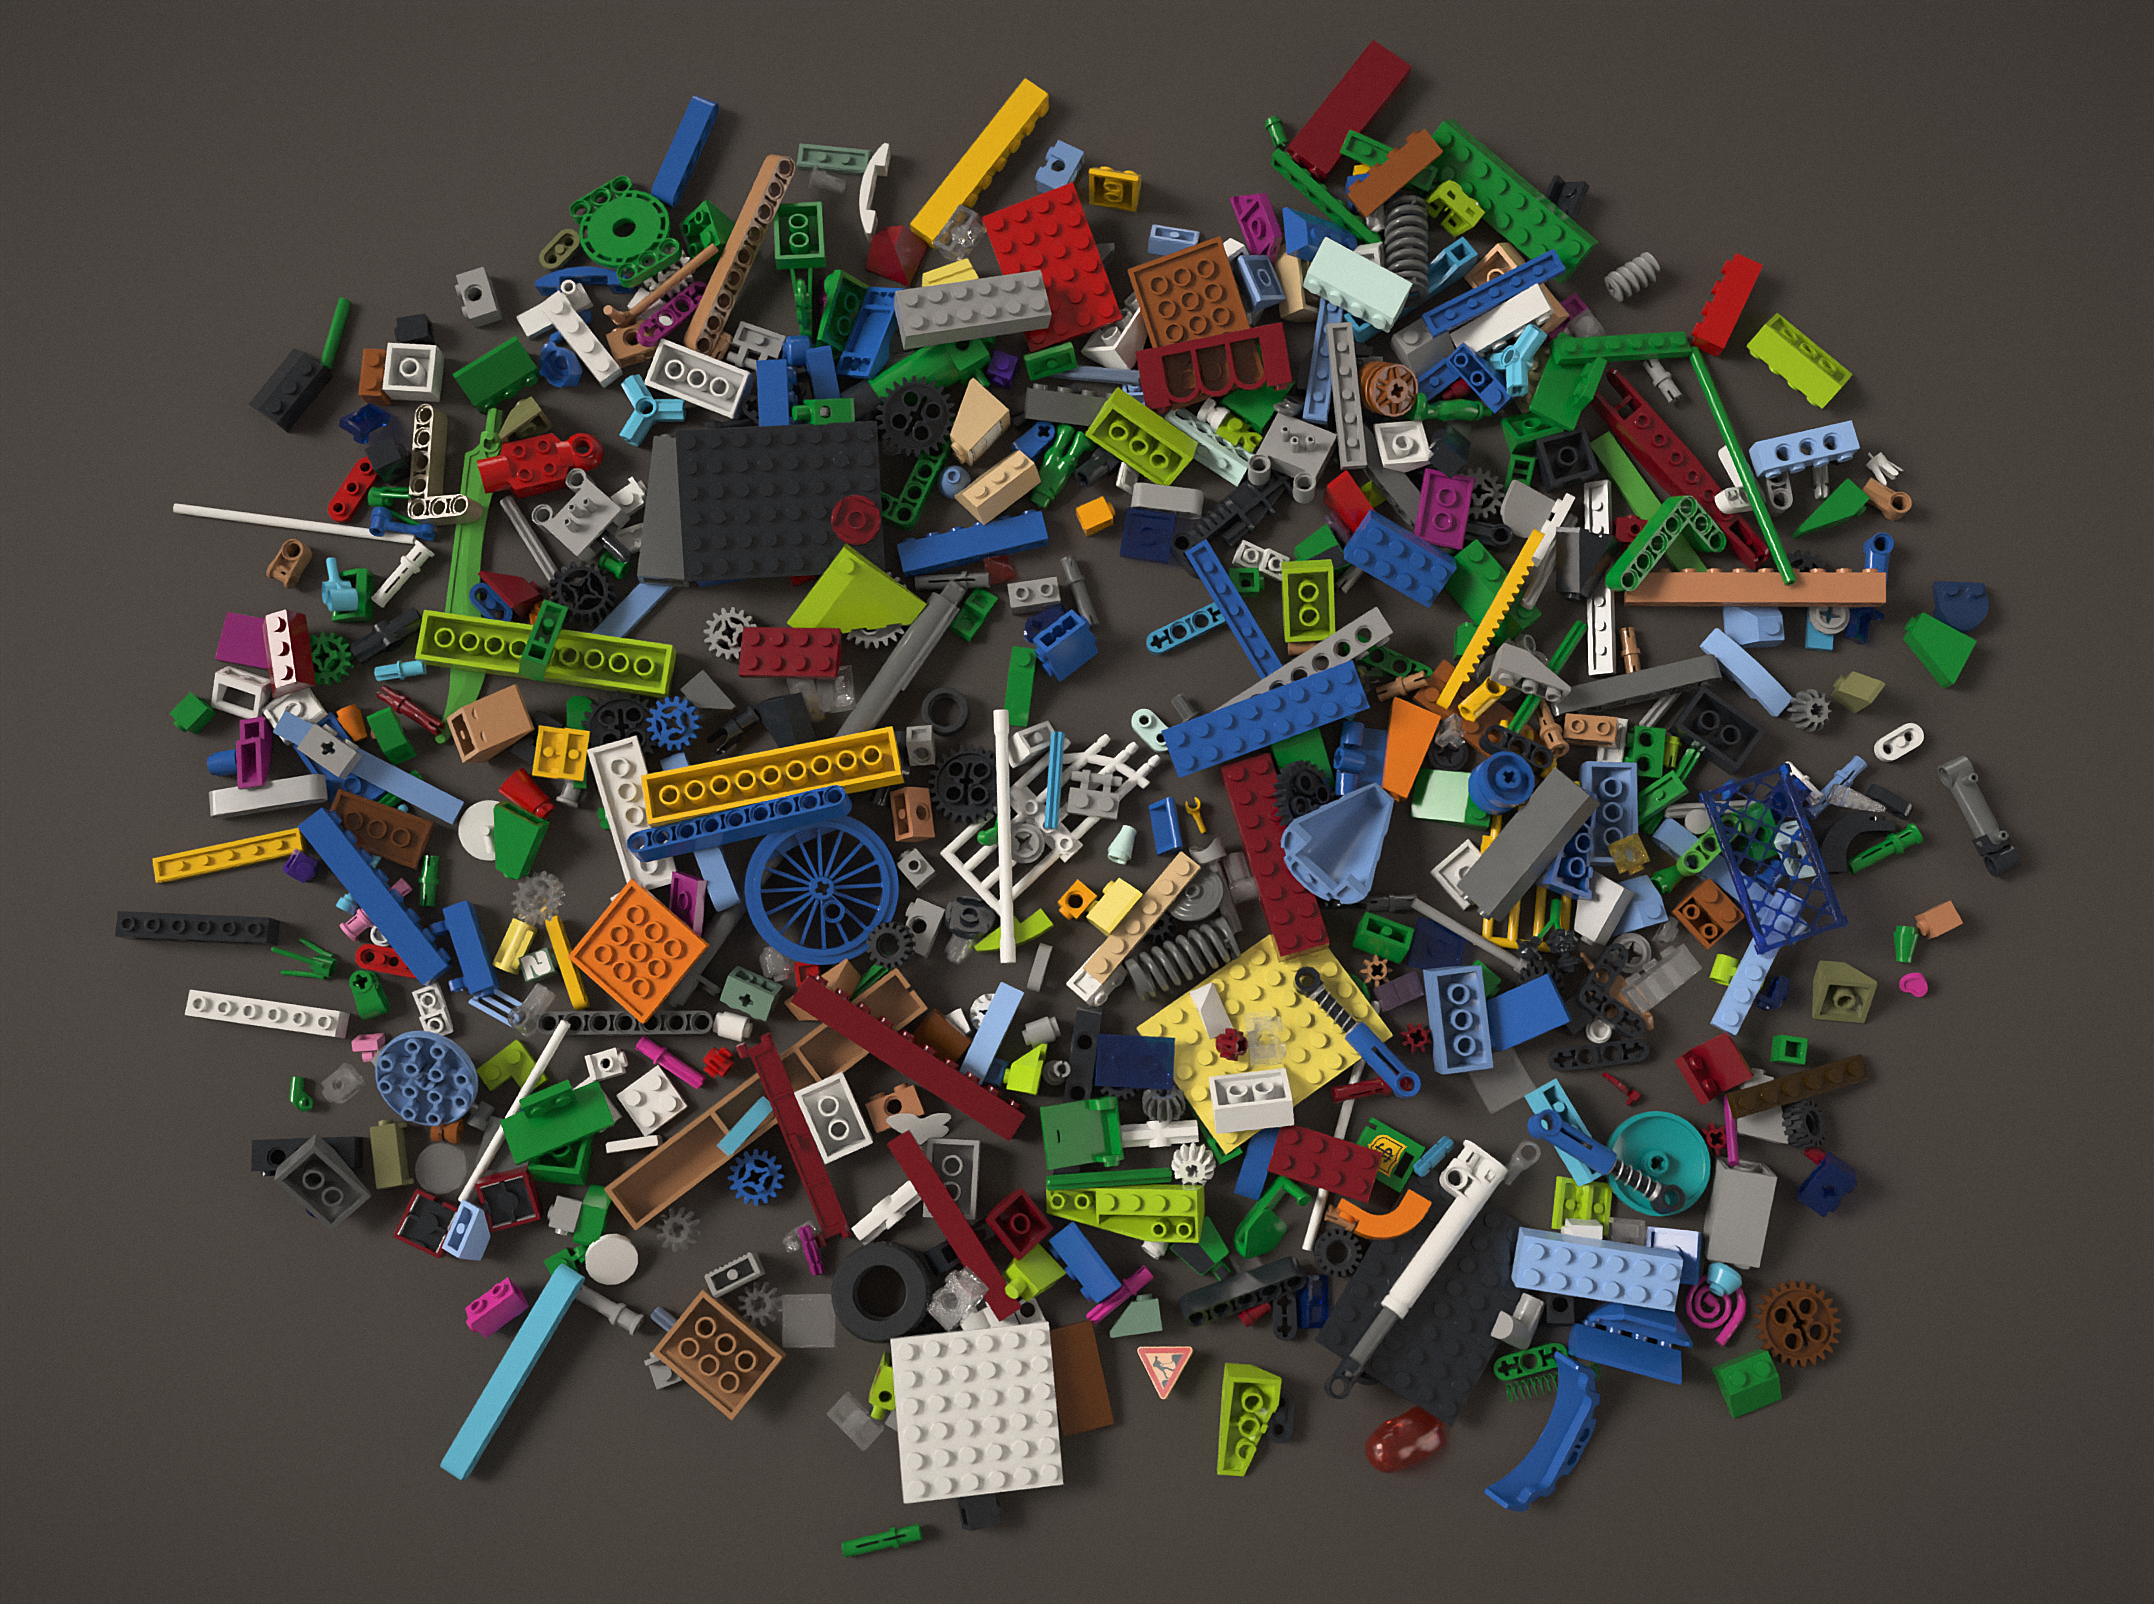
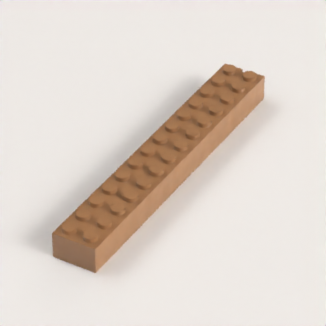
M897 967L852 1000L855 1004H858L860 1001L872 1009L871 1014L878 1019L882 1015L894 1023L892 1028L897 1031L928 1009L914 989L910 992L907 990L911 985ZM822 1023L779 1056L792 1088L796 1092L841 1071L845 1072L869 1052ZM755 1073L604 1188L605 1192L635 1231L778 1123L772 1110L732 1155L727 1156L716 1146L761 1097L764 1096L769 1101L758 1073Z

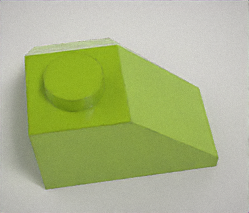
M1042 1043L1013 1062L1011 1069L1006 1068L1003 1083L1007 1084V1090L1038 1096L1048 1048L1047 1044Z

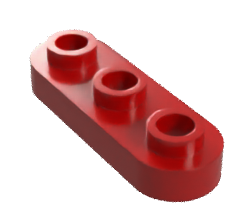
M363 457L357 461L328 505V514L337 523L344 524L352 520L367 498L369 490L374 487L380 478L373 470L368 457ZM370 465V469L364 472V467ZM356 485V490L350 492V488ZM339 506H343L341 512L336 511Z
M364 944L356 951V963L363 969L417 979L393 948ZM370 953H373L374 960L369 962L367 957ZM394 958H398L399 963L397 966L394 967L392 965V960Z

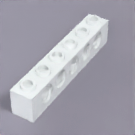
M190 990L185 1015L344 1039L350 1013L197 990Z

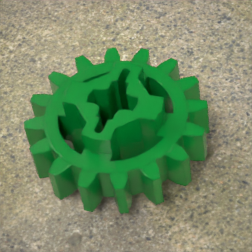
M323 631L320 635L321 638L314 634L311 635L313 641L310 643L313 666L319 667V671H321V674L314 670L316 684L322 685L325 682L326 685L332 686V680L341 683L340 676L348 677L347 668H354V665L349 663V660L354 659L355 656L349 653L351 648L348 643L345 644L347 640L342 636L338 638V635L334 632H331L328 636ZM332 644L337 645L340 651L334 650Z

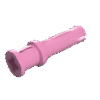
M403 878L391 887L392 890L396 888L403 897L412 891L410 885ZM359 908L357 914L348 922L340 924L344 933L354 942L358 940L357 936L368 927L372 928L374 926V923L362 908Z

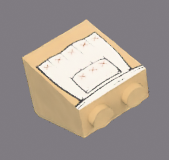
M974 378L968 384L950 434L951 447L954 451L952 453L953 456L960 463L966 462L970 467L1011 426L1009 409Z

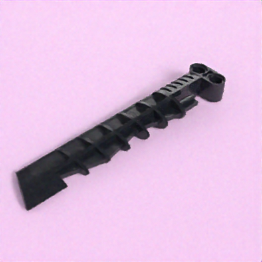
M1361 408L1362 422L1365 426L1368 422L1372 426L1374 424L1389 423L1395 418L1368 412ZM1335 409L1328 413L1327 425L1318 424L1317 427L1335 434L1337 431ZM1338 439L1336 449L1326 468L1340 463ZM1270 468V478L1264 485H1254L1247 479L1222 499L1220 506L1215 505L1214 511L1206 512L1207 516L1200 517L1199 523L1194 522L1193 528H1187L1172 537V556L1191 577L1200 578L1185 552L1205 539L1210 543L1235 522L1237 523L1221 536L1227 545L1231 547L1247 533L1253 534L1256 531V526L1266 514L1271 517L1276 515L1272 506L1283 492L1294 499L1291 487L1294 478ZM1178 543H1185L1188 545V548L1180 550L1176 545Z

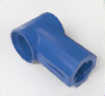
M1882 532L1867 539L1863 545L1865 553L1864 569L1874 568L1878 569V573H1886L1887 583L1889 556L1894 546V540L1889 534ZM1875 541L1881 543L1882 551L1876 549Z

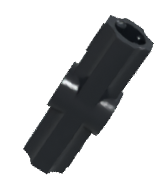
M412 607L392 620H383L372 628L371 633L349 645L351 651L362 665L383 652H391L399 648L404 643V639L421 629L423 617L415 607Z

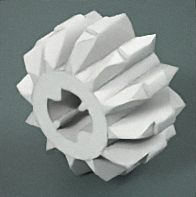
M1193 1141L1189 1147L1183 1143L1180 1150H1176L1174 1153L1171 1167L1175 1171V1179L1182 1178L1183 1185L1187 1182H1192V1185H1196L1197 1182L1205 1185L1207 1179L1213 1177L1216 1161L1213 1158L1212 1150H1205L1204 1144L1197 1147Z

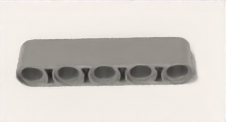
M311 774L265 782L264 786L239 790L238 787L209 792L211 818H229L321 803L328 800L326 775Z

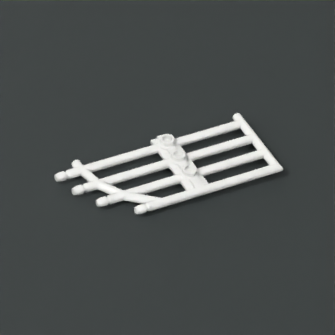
M1105 734L1085 752L1063 754V764H1072L1062 773L1061 787L1072 778V771H1079L1087 763L1105 766L1098 774L1105 775V772L1113 773L1117 770L1129 778L1114 792L1120 794L1121 800L1137 784L1143 789L1148 786L1150 781L1145 776L1152 771L1153 767L1160 763L1161 758L1156 754L1137 771L1125 765L1124 762L1138 749V745L1135 742L1130 743L1115 758L1097 755L1101 748L1105 747L1111 740ZM1064 738V750L1071 743L1067 738ZM1050 751L1010 787V806L1018 813L1011 820V828L1024 822L1034 825L1041 831L1044 842L1052 849L1044 859L1013 887V900L1059 857L1064 862L1071 858L1083 846L1078 839L1101 819L1088 816L1076 829L1070 832L1061 823L1069 815L1067 814V802L1059 809L1058 828L1056 830L1045 829L1046 806L1044 803L1046 802L1047 788L1036 797L1027 785L1049 765ZM1089 783L1088 790H1095L1101 784ZM995 806L993 809H994L995 813L997 814V813H998V807ZM988 812L986 814L987 821L983 820L982 817H978V824L975 825L973 822L940 854L1001 917L1000 900L998 901L989 891L999 880V866L982 882L971 872L999 846V843L992 846L984 845L965 864L954 854L994 817V815ZM1029 837L1019 847V850L1017 852H1019L1023 848L1031 850V846L1029 845L1031 837ZM1012 860V867L1017 863Z

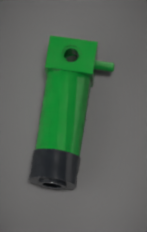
M980 338L925 346L879 372L872 379L863 380L840 393V397L854 398L855 422L877 421L878 427L883 423L882 420H877L875 417L882 415V411L876 409V406L884 405V402L879 397L887 398L889 396L885 389L889 388L893 391L895 389L893 386L894 381L901 386L903 377L907 379L908 383H911L913 375L916 376L917 382H920L921 378L925 376L926 384L935 380L934 388L937 389L943 386V390L957 382L964 388L974 378L986 389L990 385L985 377L991 362L990 354ZM908 392L904 395V403L907 406L912 407L916 404L917 397L914 393ZM923 396L920 403L926 401L927 397Z

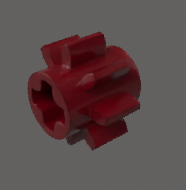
M1419 1022L1416 1028H1413L1412 1024L1408 1023L1407 1028L1409 1031L1400 1032V1035L1405 1037V1041L1402 1042L1401 1046L1408 1045L1411 1054L1415 1051V1048H1418L1420 1052H1425L1423 1045L1432 1043L1431 1040L1427 1039V1034L1431 1030L1424 1031L1421 1028L1422 1022ZM1417 1031L1418 1037L1422 1039L1414 1044V1039L1410 1035Z
M1226 1028L1225 1034H1219L1215 1043L1220 1057L1231 1061H1238V1055H1244L1248 1048V1042L1243 1036V1032L1232 1028Z
M1708 1123V1130L1702 1128L1698 1131L1702 1134L1701 1136L1705 1141L1708 1151L1712 1149L1714 1155H1719V1148L1727 1150L1726 1134L1723 1132L1725 1126H1719L1715 1129L1714 1123ZM1716 1134L1715 1140L1717 1144H1711L1712 1138L1710 1135Z

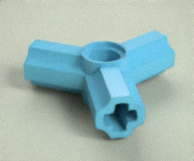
M1532 323L1528 324L1514 346L1510 345L1504 350H1495L1492 353H1488L1486 361L1499 372H1506L1507 394L1512 397L1524 396L1528 393V372L1533 365V356L1548 336L1543 330Z
M639 374L631 375L621 384L635 409L619 434L627 443L639 447L652 425L657 422H685L686 403L684 399H653ZM653 407L650 414H643L646 408Z

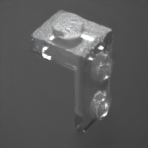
M787 679L791 694L802 692L811 723L824 720L825 714L814 679Z

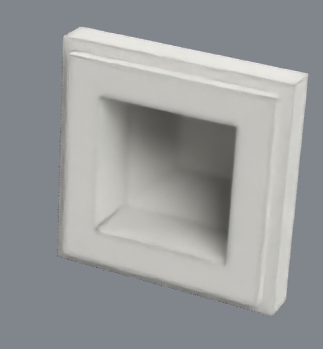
M1383 205L1366 219L1367 228L1371 232L1375 231L1378 233L1386 228L1384 225L1386 216Z
M1122 462L1116 477V486L1132 495L1133 486L1138 481L1139 472L1125 462Z

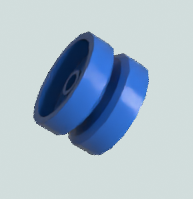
M1507 751L1498 752L1490 756L1471 772L1468 779V791L1472 801L1479 809L1492 815H1502L1510 812L1516 806L1525 802L1531 796L1535 787L1534 774L1530 765L1523 757L1514 752Z

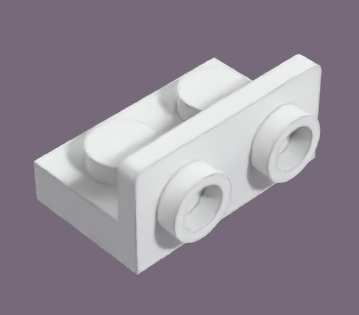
M1089 958L1066 985L1089 1006L1098 1007L1107 1000L1108 995L1115 987L1122 984L1128 972L1120 965L1106 983L1102 985L1083 969L1084 965L1090 960Z

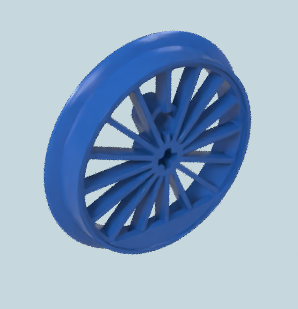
M846 815L767 834L751 857L745 879L747 909L759 934L779 953L807 964H836L846 958L850 960L865 952L869 948V944H866V940L870 939L869 933L874 931V927L882 923L891 922L898 901V875L888 848L869 827ZM839 830V835L823 876L821 835ZM846 832L857 838L860 843L828 877L843 833ZM816 837L819 876L803 846L804 842ZM799 845L814 878L785 852ZM865 845L874 857V861L832 880L855 853ZM781 854L811 882L765 866V864ZM873 865H878L881 883L833 885ZM763 870L809 885V887L761 889ZM819 881L822 884H828V888L825 889L826 894L824 895L821 892H815ZM882 888L878 906L834 891V889ZM809 891L767 912L764 911L761 893ZM832 894L876 909L877 912L871 923L866 926ZM811 895L780 931L774 928L768 919V915ZM815 898L799 944L785 938L782 933ZM820 900L822 948L805 947L803 943ZM830 904H836L840 909L839 915L835 918H828L825 913L826 907ZM845 912L864 929L861 934L851 941H848L839 922ZM825 920L830 923H836L845 942L844 944L826 948Z

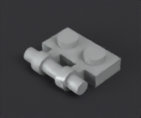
M741 321L732 341L733 346L740 348L738 354L729 352L727 361L735 363V366L742 369L744 367L753 369L757 373L756 360L747 357L749 352L760 355L759 360L780 359L782 342H786V336Z
M1084 769L1082 772L1072 771L1071 780L1081 781L1080 788L1070 787L1067 814L1117 820L1120 794L1110 792L1111 786L1121 787L1122 777L1113 776V773L1105 772V775L1090 773V770ZM1089 783L1103 784V792L1088 790Z

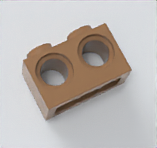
M1566 713L1563 739L1569 745L1617 749L1618 718Z

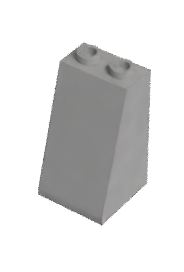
M1713 1155L1703 1232L1705 1242L1704 1256L1709 1262L1733 1263L1736 1267L1742 1269H1750V1266L1759 1268L1777 1181L1776 1175L1765 1163L1739 1159L1738 1166H1730L1728 1164V1157Z

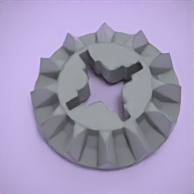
M1810 607L1808 611L1810 616L1809 622L1813 624L1815 630L1823 632L1824 635H1835L1842 631L1849 622L1850 613L1848 607H1830V614L1836 618L1830 619L1828 623L1826 616L1820 613H1825L1829 607Z
M1028 823L1013 826L1011 828L1012 860L1023 864L1032 863L1039 858L1045 845L1041 831ZM1031 835L1032 837L1030 838L1029 845L1033 850L1031 851L1030 849L1023 848L1022 850L1017 852L1019 850L1020 843L1018 842V839H1016V837L1025 840L1026 838H1029Z
M1624 933L1615 938L1612 944L1620 943L1627 949L1632 945L1633 952L1636 955H1640V957H1631L1630 961L1625 963L1621 971L1624 973H1637L1647 967L1651 959V948L1644 937L1636 933ZM1615 950L1613 952L1610 951V953L1613 955L1611 959L1612 961L1620 959V957H1618V950Z

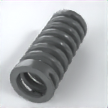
M1402 195L1392 198L1385 205L1384 268L1413 283L1409 294L1420 292L1417 296L1407 297L1403 308H1411L1421 305L1428 298V289L1426 288L1428 286V204L1418 196ZM1402 203H1411L1410 205H1402L1396 207L1397 205ZM1406 213H1415V214H1417V215H1415V216H1414V215H1407V216H1402V217H1400V215L1406 214Z
M1223 916L1211 920V926L1206 923L1200 926V933L1195 929L1189 930L1188 939L1183 935H1178L1175 939L1176 946L1169 940L1165 941L1163 944L1164 952L1158 946H1154L1151 949V957L1146 952H1141L1139 954V961L1136 955L1123 961L1132 984L1142 1002L1149 1000V995L1153 998L1157 995L1150 971L1162 991L1166 992L1169 990L1162 965L1176 986L1181 985L1182 981L1174 958L1188 980L1194 978L1186 952L1201 975L1205 974L1206 968L1198 946L1213 969L1218 968L1219 964L1210 939L1225 963L1231 961L1228 954L1229 950L1232 952L1230 954L1232 960L1241 957L1237 942Z

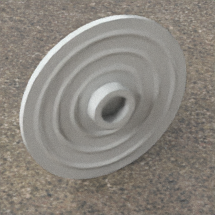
M486 800L478 802L469 807L460 820V841L466 851L478 859L495 860L493 809L495 804L500 803L498 801Z

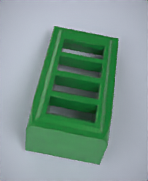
M1516 454L1510 455L1503 489L1505 496L1512 480H1518L1530 487L1536 458ZM1515 463L1528 465V469L1514 468ZM1518 473L1526 475V479L1524 480L1512 477V474Z

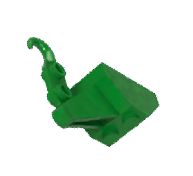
M822 202L781 203L774 216L776 269H790L800 335H808L813 339V268L826 267ZM808 268V293L805 281L802 279L797 280L795 269Z

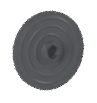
M1201 867V870L1167 910L1172 916L1182 921H1198L1208 917L1216 911L1222 902L1224 888L1221 879L1215 872Z

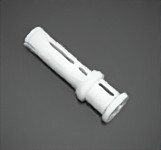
M416 540L414 548L407 556L401 557L399 567L371 599L384 608L385 604L413 573H419L422 564L435 554ZM420 552H422L421 555L414 561V558H415ZM400 576V579H399V580L394 584V586L386 593V590H387V589L393 584V582Z

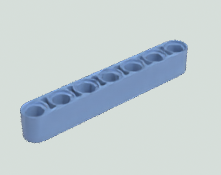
M685 751L660 760L663 771L691 766ZM719 845L694 851L704 880H707L706 886L717 912L741 903L742 900L722 846Z
M1668 818L1663 821L1651 837L1657 846L1675 860H1678L1698 839L1678 822ZM1704 843L1705 849L1713 852V849ZM1718 854L1703 870L1695 874L1703 881L1710 878L1737 908L1760 924L1773 896ZM1687 857L1686 865L1690 869H1695L1696 862L1694 859ZM1797 914L1783 940V943L1788 946H1793L1808 927V924Z

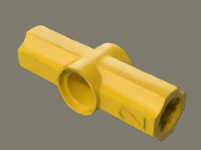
M1489 676L1458 705L1460 714L1466 720L1474 722L1511 687L1492 681Z

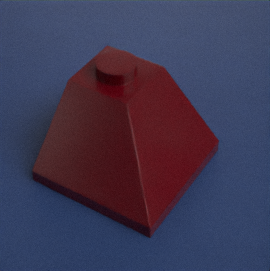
M480 571L478 573L523 620L529 617V613H531V609H534L536 603L544 600L540 595L543 590L533 580L528 583L523 577L487 571Z
M1022 1187L1003 1198L991 1209L986 1218L987 1223L1017 1261H1020L1054 1229Z

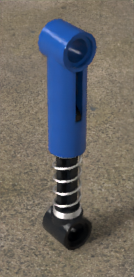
M1308 966L1299 969L1293 981L1296 992L1306 996V998H1310L1312 1002H1317L1319 1009H1323L1327 1013L1326 1017H1331L1334 1020L1333 1024H1338L1341 1032L1346 1033L1344 1039L1392 1088L1398 1098L1406 1100L1414 1097L1421 1086L1418 1075L1410 1071L1363 1021L1361 1023L1359 1021L1356 1022L1352 1018V1014H1348L1344 1010L1345 1006L1341 1007L1337 1002L1338 999H1334L1330 995V991H1326V986H1324V982L1320 979V974L1316 969ZM1305 975L1310 976L1314 984L1311 987H1304L1300 983V978ZM1400 1080H1410L1413 1085L1412 1091L1406 1092L1402 1090Z
M1545 1109L1531 1116L1528 1120L1527 1128L1533 1138L1546 1140L1601 1175L1610 1173L1615 1176V1180L1620 1179L1624 1182V1186L1628 1184L1633 1187V1191L1638 1190L1642 1193L1643 1197L1646 1196L1656 1213L1661 1215L1669 1214L1684 1206L1685 1194L1679 1186L1674 1184L1665 1185L1658 1181L1653 1182L1649 1176H1643L1640 1170L1635 1171L1631 1165L1623 1164L1622 1159L1617 1160V1154L1561 1120L1560 1115L1556 1111ZM1542 1119L1547 1123V1130L1542 1126ZM1665 1194L1670 1199V1205L1665 1200Z

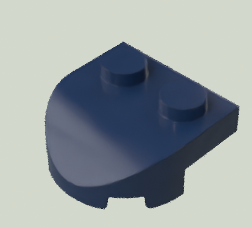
M1934 582L1932 586L1935 609L1932 612L1933 617L1963 634L1973 632L1983 622L1989 610L1985 583Z

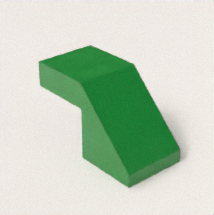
M591 1183L581 1205L573 1237L574 1243L590 1246L593 1242L595 1243L600 1237L604 1236L607 1229V1215L613 1203L612 1199L605 1192V1187Z

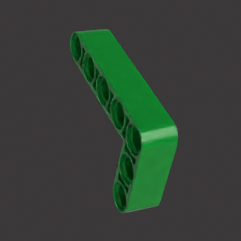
M949 418L950 422L955 423L952 418ZM943 436L946 441L945 445L940 442L936 443L938 449L942 450L941 455L936 457L930 455V452L934 450L932 447H929V455H926L922 450L899 499L881 492V503L889 505L887 510L882 511L884 523L902 531H910L915 527L935 487L938 475L943 470L952 451L950 436ZM924 470L932 472L928 478L920 477V473ZM913 492L921 493L920 498L916 500L909 498ZM903 513L911 515L907 521H900L899 516Z
M1690 495L1669 497L1606 575V586L1609 590L1615 592L1635 590L1680 533L1699 553L1721 552L1726 546V536L1694 497Z

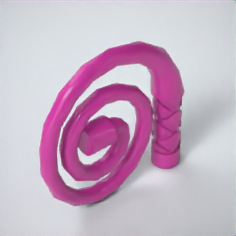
M1707 1274L1699 1278L1698 1285H1692L1689 1288L1685 1301L1686 1312L1692 1323L1700 1328L1713 1329L1721 1326L1731 1314V1300L1729 1295H1723L1725 1312L1719 1320L1712 1323L1698 1320L1692 1312L1691 1301L1693 1293L1698 1286L1707 1280ZM1704 1285L1700 1288L1694 1299V1307L1703 1318H1714L1720 1311L1718 1299L1710 1293H1707L1702 1301L1710 1307H1714V1310L1711 1313H1706L1700 1306L1701 1297L1705 1292L1710 1291V1285ZM1741 1287L1735 1290L1738 1299L1737 1308L1729 1323L1726 1324L1724 1330L1721 1331L1715 1340L1723 1347L1736 1331L1735 1329L1743 1322L1746 1314L1747 1301Z

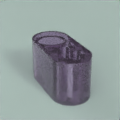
M1417 970L1373 989L1383 1013L1426 994L1425 986Z

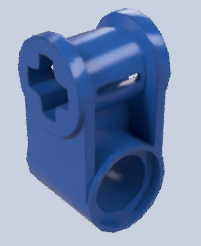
M1039 421L1029 431L1017 438L1010 449L1012 452L1020 450L1035 463L1042 454L1054 445L1056 434L1053 424L1049 421ZM1040 433H1049V437L1046 438L1044 435L1041 436Z

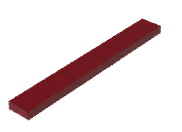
M910 1129L888 1142L889 1149L998 1321L1001 1322L1021 1309L1022 1306L1018 1299H1013L1007 1295L1005 1287L1008 1283Z

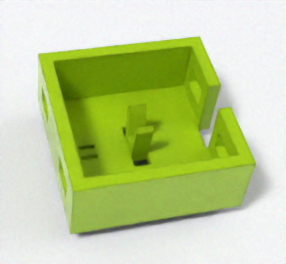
M1450 179L1431 190L1424 199L1428 204V214L1432 218H1436L1445 205L1447 206L1445 211L1451 210L1440 225L1454 238L1473 228L1485 213L1475 199L1469 198L1462 191L1461 186ZM1433 202L1438 207L1437 210H1434L1429 204ZM1450 218L1456 223L1455 227L1448 222Z

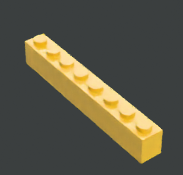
M1026 78L1022 81L910 223L913 233L928 243V246L934 250L939 244L942 245L946 242L952 227L960 224L964 217L963 213L968 207L972 208L975 205L978 194L982 189L986 190L989 187L996 171L1000 172L1004 168L1007 157L1018 150L1025 134L1029 135L1035 127L1036 120L1047 113L1049 109L1048 93Z

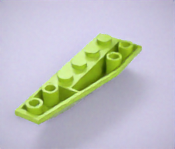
M1144 1184L1049 1191L1046 1188L1047 1213L1147 1242L1199 1243L1205 1212L1204 1185Z

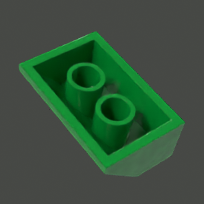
M516 336L452 374L480 414L488 412V409L496 408L497 404L505 399L513 398L517 395L518 391L524 387L534 385L542 377L539 375V369Z

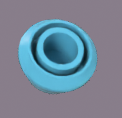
M1719 1262L1709 1265L1706 1281L1710 1285L1709 1290L1719 1296L1724 1294L1730 1295L1742 1285L1741 1276L1732 1268Z

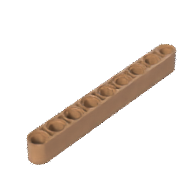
M771 154L764 160L684 336V347L706 356L712 353L794 174L795 164L790 157Z

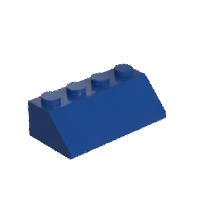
M1581 1319L1580 1324L1574 1323L1571 1326L1566 1348L1568 1354L1681 1385V1351L1673 1349V1343L1658 1340L1657 1344L1647 1342V1336L1632 1333L1631 1337L1621 1335V1329L1609 1326L1606 1327V1331L1596 1328L1597 1323Z

